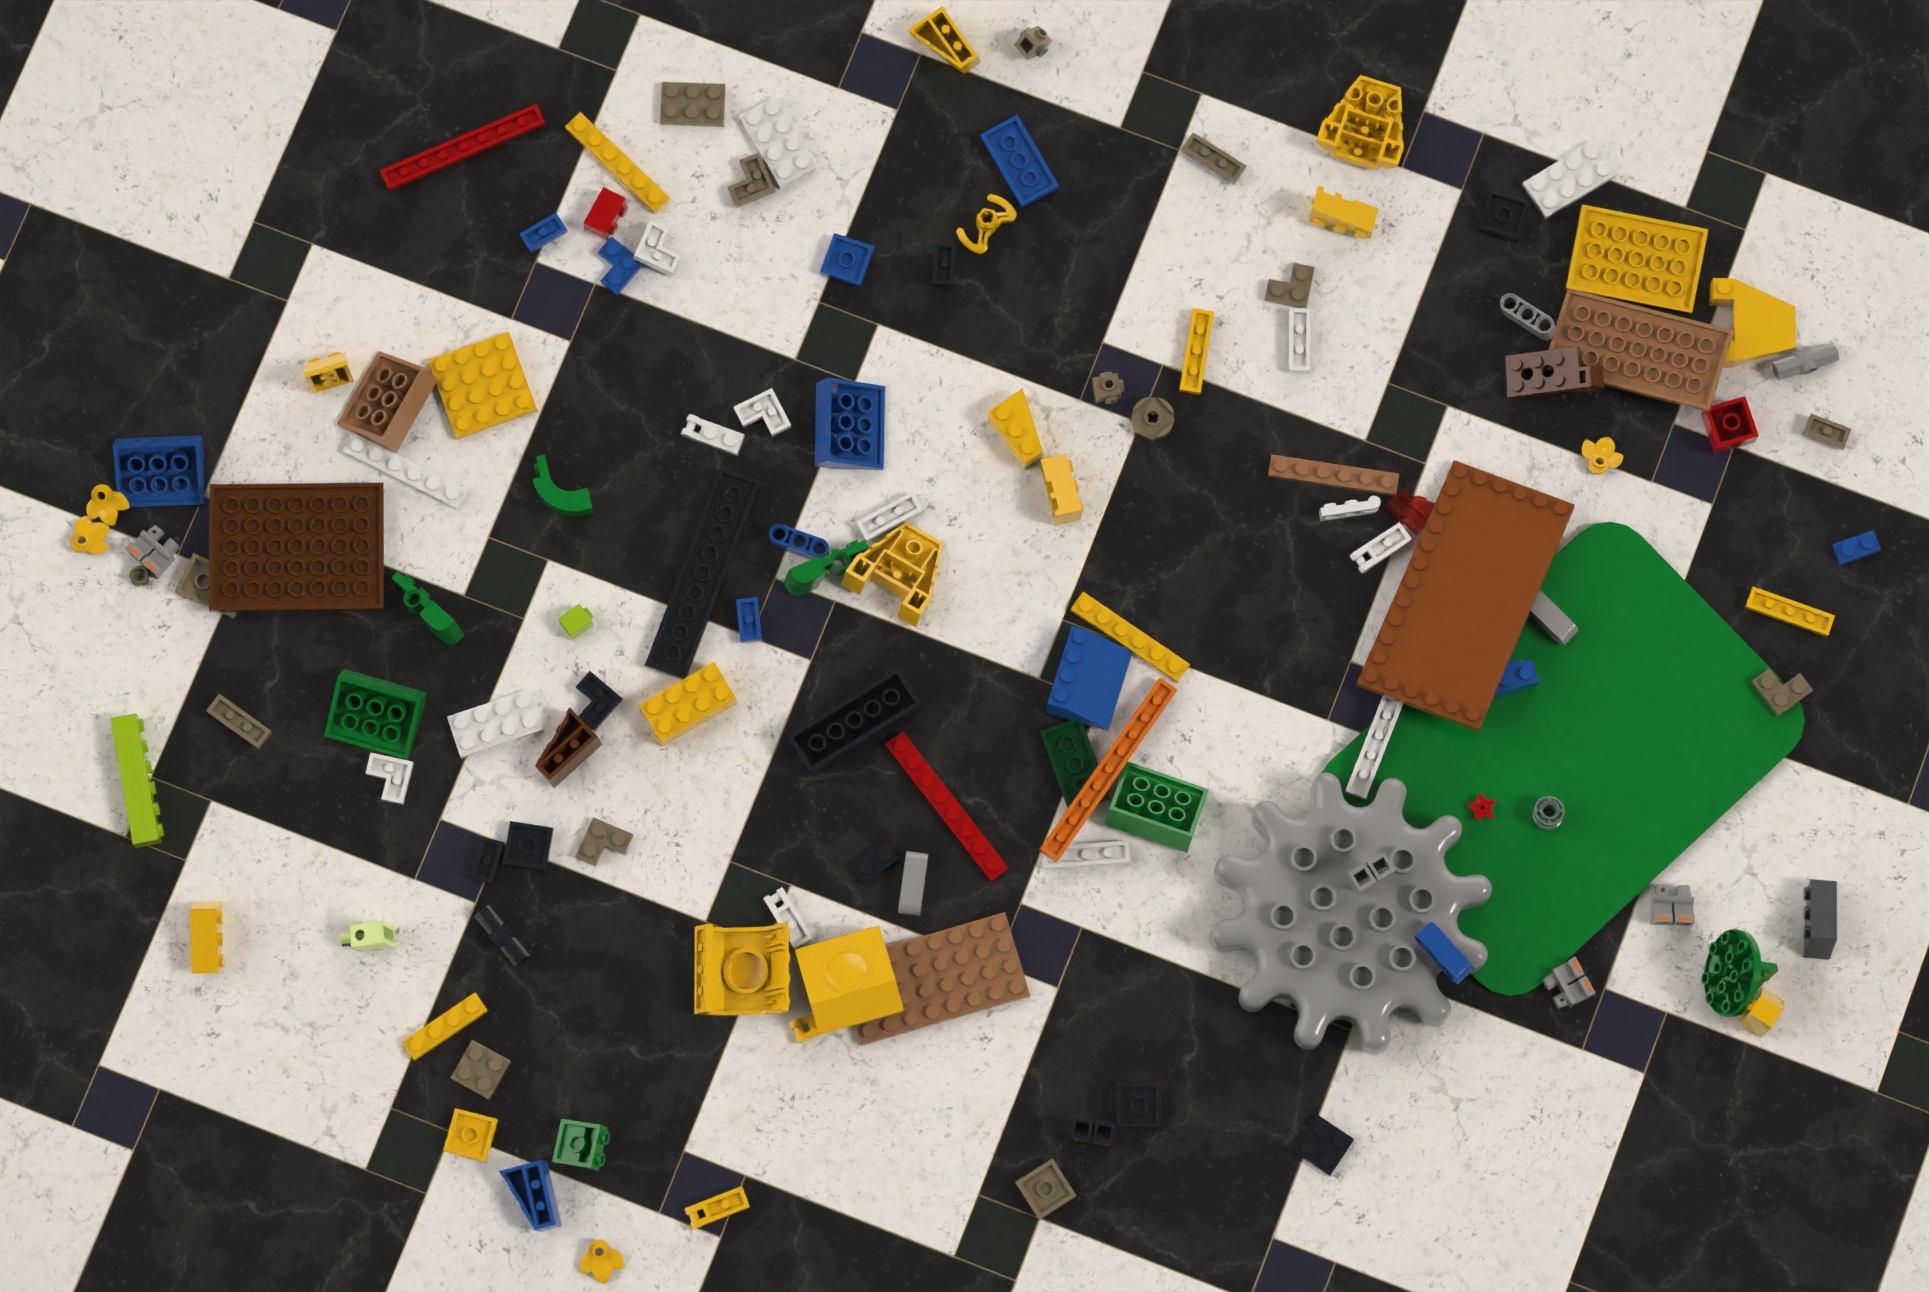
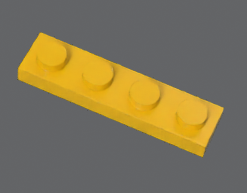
M1193 308L1179 392L1201 394L1214 311Z
M1756 587L1751 588L1745 606L1746 609L1825 637L1829 635L1835 615Z
M475 992L402 1041L414 1061H416L487 1013L488 1010Z

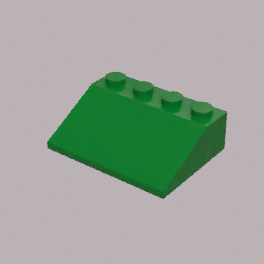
M344 669L337 678L324 736L408 760L423 713L427 692Z
M1127 762L1104 825L1187 853L1209 789Z

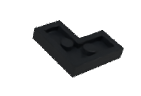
M591 671L576 686V689L591 701L579 717L595 732L623 701V698Z

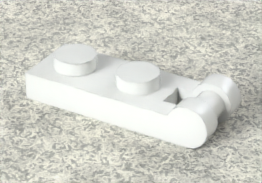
M688 415L686 419L688 423L681 432L682 436L735 456L738 455L745 437L744 434L700 419L695 415ZM695 426L701 427L699 433L694 432Z
M1371 496L1368 501L1363 502L1349 500L1345 504L1337 506L1336 503L1325 504L1323 508H1320V521L1376 513L1381 503L1380 498Z
M1399 522L1353 552L1350 557L1353 562H1357L1359 565L1358 569L1363 574L1410 543L1412 539ZM1366 553L1371 557L1367 562L1363 558V555Z
M781 887L776 890L777 893L772 896L767 895L763 899L778 924L789 923V942L795 950L813 940V937L788 895ZM782 900L784 905L777 908L775 903Z

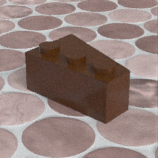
M570 707L561 725L557 727L553 739L547 744L535 765L539 773L553 788L603 745L598 736Z

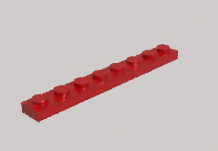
M537 104L384 168L380 172L388 190L391 191L545 125V122Z
M902 731L886 743L887 749L987 878L992 882L1009 869L904 732Z

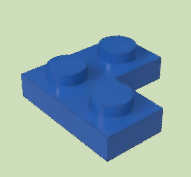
M612 236L598 251V255L613 266L600 282L618 296L645 264L633 259L634 254Z

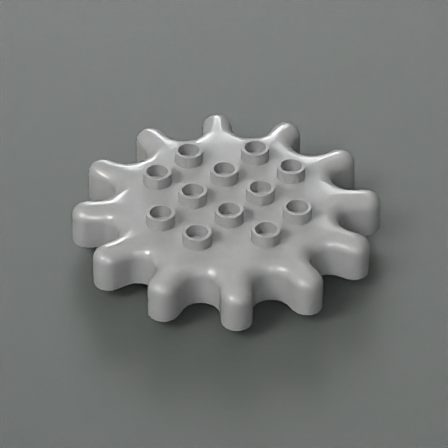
M1321 773L1314 778L1311 786L1313 810L1310 814L1303 818L1294 819L1287 816L1272 801L1259 802L1253 809L1251 823L1265 842L1264 852L1254 859H1244L1236 855L1227 854L1220 857L1216 862L1214 868L1216 881L1224 887L1235 890L1242 896L1244 910L1237 917L1216 922L1210 931L1209 942L1216 951L1230 952L1243 950L1254 958L1257 968L1256 973L1243 984L1238 996L1239 1003L1243 1009L1249 1012H1257L1269 1002L1278 998L1289 1000L1295 1005L1299 1015L1294 1030V1040L1302 1049L1310 1050L1316 1048L1331 1022L1346 1020L1356 1027L1362 1049L1370 1055H1379L1387 1049L1391 1041L1389 1028L1390 1014L1403 1008L1415 1012L1428 1026L1437 1027L1444 1024L1450 1016L1451 1005L1437 986L1436 979L1442 969L1419 945L1414 937L1430 922L1436 924L1474 967L1471 973L1479 971L1487 961L1488 951L1485 945L1463 935L1458 928L1457 917L1465 909L1483 905L1491 895L1492 885L1483 875L1456 876L1447 869L1444 861L1445 853L1457 843L1462 833V825L1456 817L1444 815L1430 826L1422 829L1414 828L1407 824L1402 815L1407 790L1404 783L1397 778L1384 780L1379 786L1374 801L1370 805L1354 807L1345 801L1339 779L1331 773ZM1384 852L1396 871L1388 879L1358 896L1347 878L1348 872L1364 863L1366 864L1367 861Z

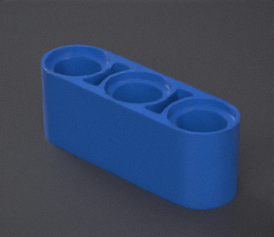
M776 524L769 531L770 542L773 546L812 560L817 557L821 559L827 556L829 552V545L826 540L794 528ZM776 532H783L785 537L782 540H776L773 535ZM797 539L805 541L802 547H796L793 543ZM817 546H822L826 550L823 554L819 555L814 552V549Z
M1430 922L1414 936L1419 945L1456 984L1474 970L1470 961L1433 922Z

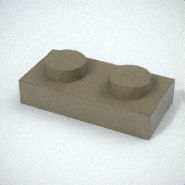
M1811 413L1802 435L1843 450L1851 428Z

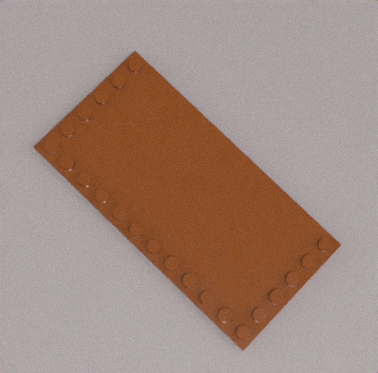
M1454 460L1359 676L1357 686L1479 732L1574 511L1575 504Z

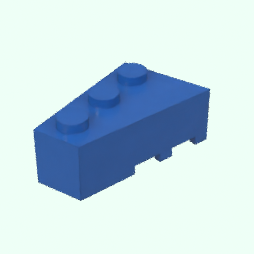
M1532 660L1509 661L1493 700L1538 685L1539 679Z
M539 1160L499 1171L535 1231L543 1232L562 1227L549 1167L546 1161Z

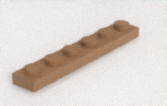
M1271 454L1268 477L1396 496L1399 474Z

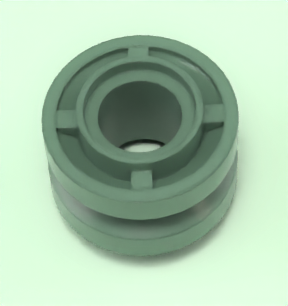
M1542 797L1535 804L1532 814L1533 821L1542 830H1554L1562 823L1565 808L1563 803L1556 797ZM1550 810L1554 816L1548 817L1543 811Z

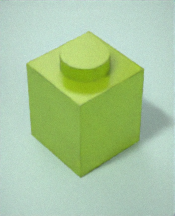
M580 604L558 618L559 623L572 640L593 626L591 620L593 618L592 613L587 607L583 609Z

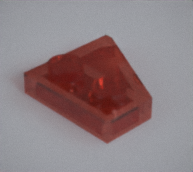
M1400 490L1385 507L1417 536L1425 528L1435 503L1427 501L1425 497L1414 496L1410 492Z

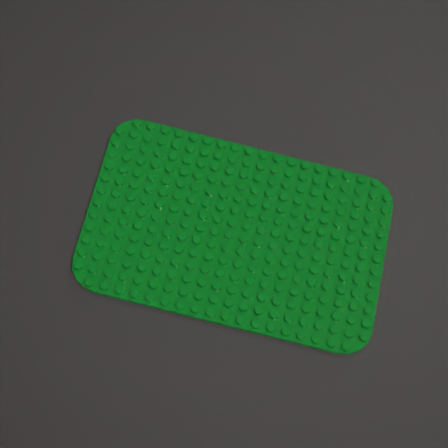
M1615 522L1593 524L1580 532L1553 557L1540 591L1578 627L1579 631L1562 646L1536 621L1528 616L1510 660H1532L1539 679L1536 687L1492 700L1479 732L1403 704L1365 800L1345 793V790L1372 723L1339 752L1322 771V773H1331L1339 779L1345 801L1354 807L1370 805L1374 801L1381 783L1389 778H1397L1404 783L1407 790L1402 808V815L1407 824L1414 828L1422 829L1430 826L1444 815L1454 816L1460 821L1462 825L1461 836L1457 843L1445 853L1444 861L1447 869L1456 876L1483 875L1492 885L1489 899L1479 907L1461 911L1457 917V924L1463 935L1483 943L1487 948V961L1479 971L1470 974L1493 993L1515 996L1526 994L1543 983V979L1550 975L1553 969L1564 964L1793 750L1802 736L1805 720L1801 703L1797 702L1777 717L1751 683L1770 667L1639 533L1627 525ZM1770 668V670L1774 673V675H1775V676L1777 677V679L1781 682V684L1784 685L1785 683H1784V682L1779 678V676ZM1479 793L1486 800L1496 801L1491 809L1494 816L1493 819L1483 817L1475 821V814L1473 810L1468 808V804L1476 802ZM1545 796L1558 798L1565 808L1562 823L1558 828L1550 831L1537 827L1532 817L1536 802ZM1550 810L1543 811L1548 817L1554 816Z

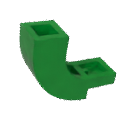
M545 455L536 457L538 463L534 464L536 476L541 477L534 478L533 483L540 499L549 508L567 516H584L594 513L588 488L565 491L556 487L550 479Z

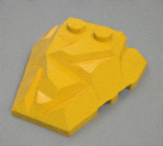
M1360 75L1345 93V97L1341 102L1336 104L1329 117H1326L1322 122L1316 143L1323 149L1330 151L1331 156L1338 160L1374 171L1378 170L1379 167L1386 169L1397 168L1404 148V141H1402L1403 123H1401V87Z

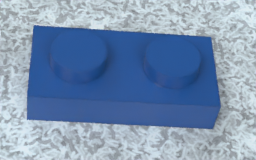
M554 213L520 233V237L530 253H533L568 231L558 214Z
M1873 530L1832 545L1839 566L1881 551Z
M758 597L736 599L740 642L762 641Z

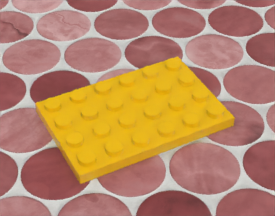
M1582 205L1565 289L1578 290L1594 295L1691 314L1708 229Z

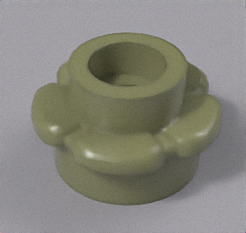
M136 566L131 570L129 577L132 579L133 585L145 586L150 581L151 572L149 569H145L144 566Z

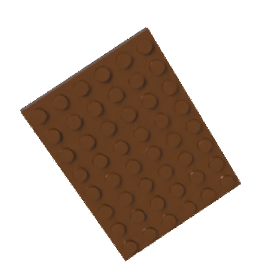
M384 483L210 484L209 612L384 610Z

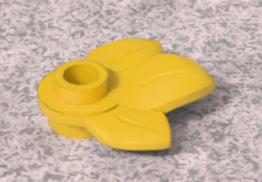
M1603 437L1596 444L1587 439L1583 442L1582 455L1588 460V467L1593 474L1600 475L1605 473L1608 468H1617L1623 461L1624 456L1614 452L1615 443L1610 437Z
M99 484L91 492L92 499L87 504V514L91 520L99 516L105 524L114 526L117 521L118 510H127L130 506L127 498L121 492L112 491L109 486ZM103 492L105 499L99 498L98 493Z
M84 516L76 522L74 526L75 534L71 537L70 541L74 551L78 553L88 551L94 555H100L109 550L108 545L103 541L109 533V525L101 522L92 524L89 516ZM79 539L85 540V543H84V544H80V543H78V540H79Z
M604 1240L593 1241L588 1247V1253L580 1261L581 1273L588 1274L592 1272L596 1280L602 1284L608 1282L612 1269L620 1270L625 1267L621 1253L618 1250L610 1249L609 1244ZM596 1248H602L604 1250L603 1253L597 1255L595 1253Z

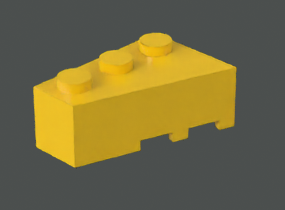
M943 6L908 30L914 39L963 74L981 63L979 57Z
M1318 185L1309 222L1320 228L1325 226L1333 228L1338 233H1352L1359 239L1371 238L1379 209L1357 200H1353V202L1342 199V194L1337 192L1333 196L1323 192L1324 187Z
M1022 388L988 411V420L1024 469L1042 458L1043 450Z
M1066 454L1041 459L1040 466L1055 526L1081 520V513H1084L1082 501L1078 499L1077 492H1079L1077 481L1072 478L1071 472H1074L1071 459L1067 460Z
M222 901L195 902L190 908L192 974H218L221 971V967H224L225 958L224 954H221V946L224 945Z
M1762 987L1753 1002L1748 1005L1747 1010L1740 1015L1743 1018L1739 1023L1760 1037H1763L1773 1027L1784 1010L1785 1001Z

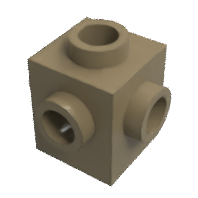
M1040 26L1031 29L1028 27L1022 31L1020 38L1014 46L1029 60L1037 56L1040 58L1049 50L1047 47L1052 40Z
M1104 372L1099 374L1098 377L1092 378L1091 384L1096 404L1102 402L1113 404L1118 402V399H1121V392H1124V384L1122 379H1118L1117 373Z

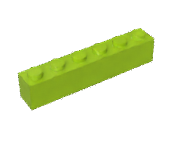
M136 713L110 718L132 843L135 848L162 843L161 837L164 836L162 823L158 824L157 816L160 815V808L158 802H154L153 795L157 794L155 782L150 780V773H153L151 761H147L146 757L149 747L147 739L143 740L142 732L145 731L143 718L139 719Z

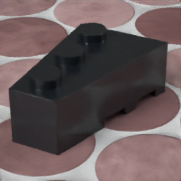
M1810 879L1808 887H1804L1803 900H1806V906L1803 911V919H1805L1803 958L1830 960L1837 941V881Z

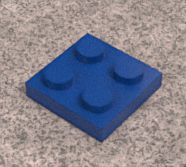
M834 233L820 274L861 287L875 248L872 245Z

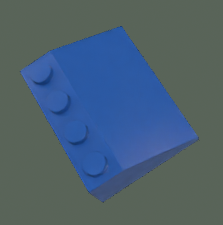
M826 378L816 383L815 467L883 470L885 386L835 378Z
M202 435L118 438L113 443L116 491L121 492L127 498L130 507L199 505L205 503Z
M1072 626L1047 703L1046 713L1108 731L1133 652L1094 632Z

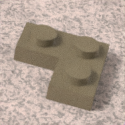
M759 152L739 160L746 180L728 186V191L736 208L775 193L774 186Z
M1294 263L1290 283L1269 279L1264 301L1296 308H1307L1315 267Z
M1770 668L1751 682L1777 717L1813 691L1800 673L1782 685Z
M593 817L575 857L596 866L605 847L625 855L634 835Z

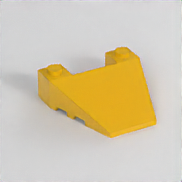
M1733 278L1712 279L1709 285V306H1732V330H1734V334L1723 368H1733L1743 363L1753 362L1763 357H1770L1796 348L1795 306Z
M905 522L887 534L883 540L871 545L870 549L857 555L846 570L841 585L859 595L870 580L904 599L897 617L916 628L925 615L931 600L943 542Z

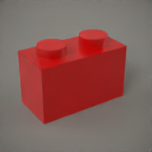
M603 187L583 222L584 229L608 240L610 235L613 236L618 228L616 223L619 218H623L628 210L626 198Z

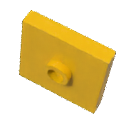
M455 1108L443 1151L486 1163L498 1119Z

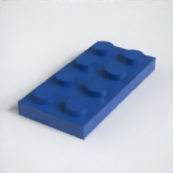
M1018 115L980 134L983 143L1021 208L1059 188L1058 183Z

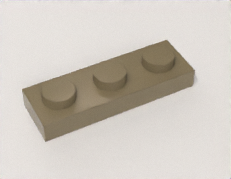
M1194 132L1181 149V152L1233 185L1236 184L1246 169L1245 164Z
M218 694L206 710L208 714L257 749H260L272 734L271 730L220 694Z

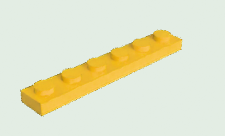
M581 112L565 126L572 136L654 214L670 201V197Z
M1082 592L1071 608L1073 613L1176 683L1179 682L1190 666L1188 662L1085 592Z

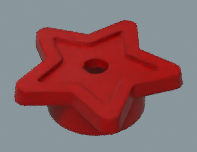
M1479 793L1476 802L1468 804V808L1473 810L1475 814V821L1483 817L1493 819L1494 816L1491 809L1496 801L1486 800Z

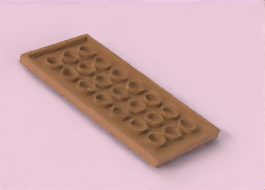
M1567 289L1556 324V334L1551 340L1549 350L1578 346L1580 348L1581 367L1590 365L1602 366L1605 386L1710 413L1734 330L1578 290ZM1548 367L1545 369L1554 372L1553 367Z
M1003 912L887 946V953L904 1011L856 1024L855 1026L861 1046L1030 997L1006 913Z

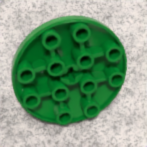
M1740 929L1724 931L1709 946V954L1704 973L1701 976V982L1705 989L1706 1003L1718 1015L1724 1017H1737L1744 1013L1748 1005L1753 1002L1758 988L1778 972L1777 963L1761 961L1757 942L1747 931Z

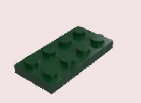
M1072 720L1040 731L1067 809L1098 766L1084 724ZM1108 790L1099 803L1110 800Z

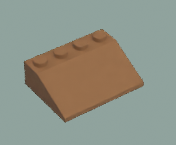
M378 351L337 424L352 433L354 432L397 453L438 379L424 367Z

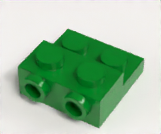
M561 1119L552 1162L599 1171V1167L603 1166L605 1162L604 1145H607L610 1139V1134L607 1131L608 1128L600 1124Z

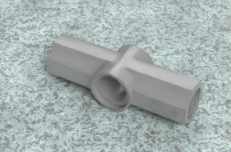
M1834 343L1812 350L1811 348L1800 350L1794 353L1793 356L1773 362V373L1778 381L1797 374L1806 375L1812 373L1819 367L1839 361L1838 350Z

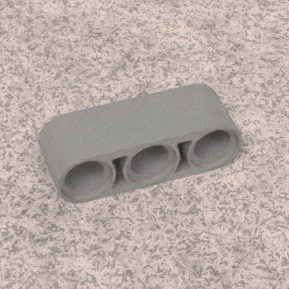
M1512 293L1505 294L1501 298L1500 306L1507 318L1543 340H1550L1555 336L1556 327L1550 316ZM1508 303H1516L1512 309L1505 308ZM1526 314H1533L1530 320L1523 319ZM1545 324L1551 326L1547 331L1540 330Z
M1539 590L1529 616L1558 644L1564 646L1579 629Z
M906 852L898 913L920 916L928 854Z

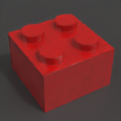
M1746 396L1712 405L1710 413L1705 411L1701 413L1714 454L1755 443L1759 437Z

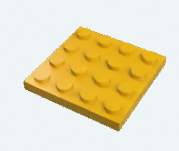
M509 331L428 360L433 375L438 379L436 384L457 440L538 411Z

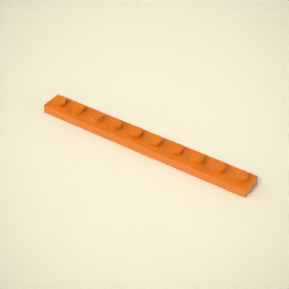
M1162 678L1157 680L1038 851L1055 863L1059 861L1177 692L1175 687Z

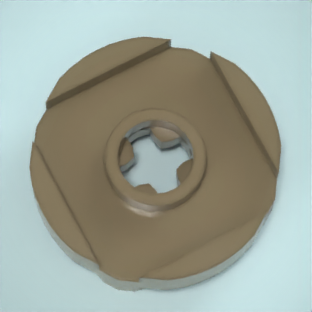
M1159 397L1141 399L1133 408L1131 416L1133 429L1139 436L1149 441L1165 437L1171 431L1174 423V412L1171 405ZM1148 414L1158 415L1157 422H1148Z

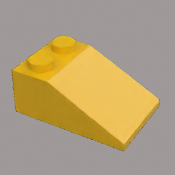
M334 352L321 360L320 358H314L303 365L305 378L313 394L354 382L345 352Z

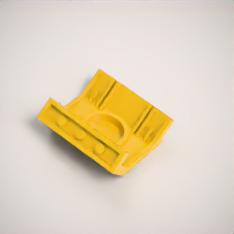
M779 923L766 927L720 928L713 927L712 924L696 926L694 1014L750 1016L780 1015L789 1011V923Z
M880 926L866 928L858 932L795 949L819 1035L904 1011Z

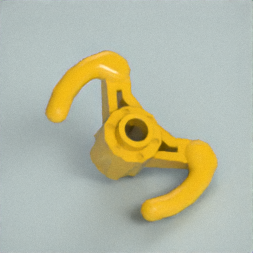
M989 194L987 200L1002 206L1006 212L996 213L993 209L984 208L977 214L978 244L972 243L962 228L957 229L956 233L959 240L970 251L977 254L985 253L988 248V238L1002 223H1011L1015 220L1017 216L1015 209L1007 200L1000 196Z

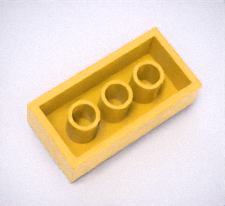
M713 662L639 704V707L661 746H664L736 705L737 699L718 666Z

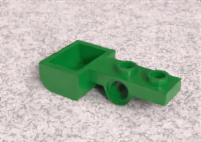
M858 540L852 541L842 550L838 548L833 549L827 553V556L821 559L817 557L789 569L783 583L787 591L794 596L808 593L819 587L826 570L834 576L843 575L850 564V560L855 559L860 553L867 551L869 547L865 540L858 542ZM839 560L844 566L837 567L834 561Z
M397 571L392 576V579L405 592L403 600L410 612L415 615L420 614L431 632L445 644L454 645L459 642L464 633L455 620L436 603L428 599L430 595L423 588L417 589L413 586L415 582L407 574L403 577ZM415 599H420L417 604L411 605Z

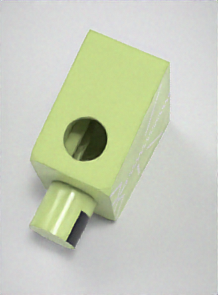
M384 921L351 925L350 933L340 935L342 947L352 946V948L358 951L395 948L394 926Z

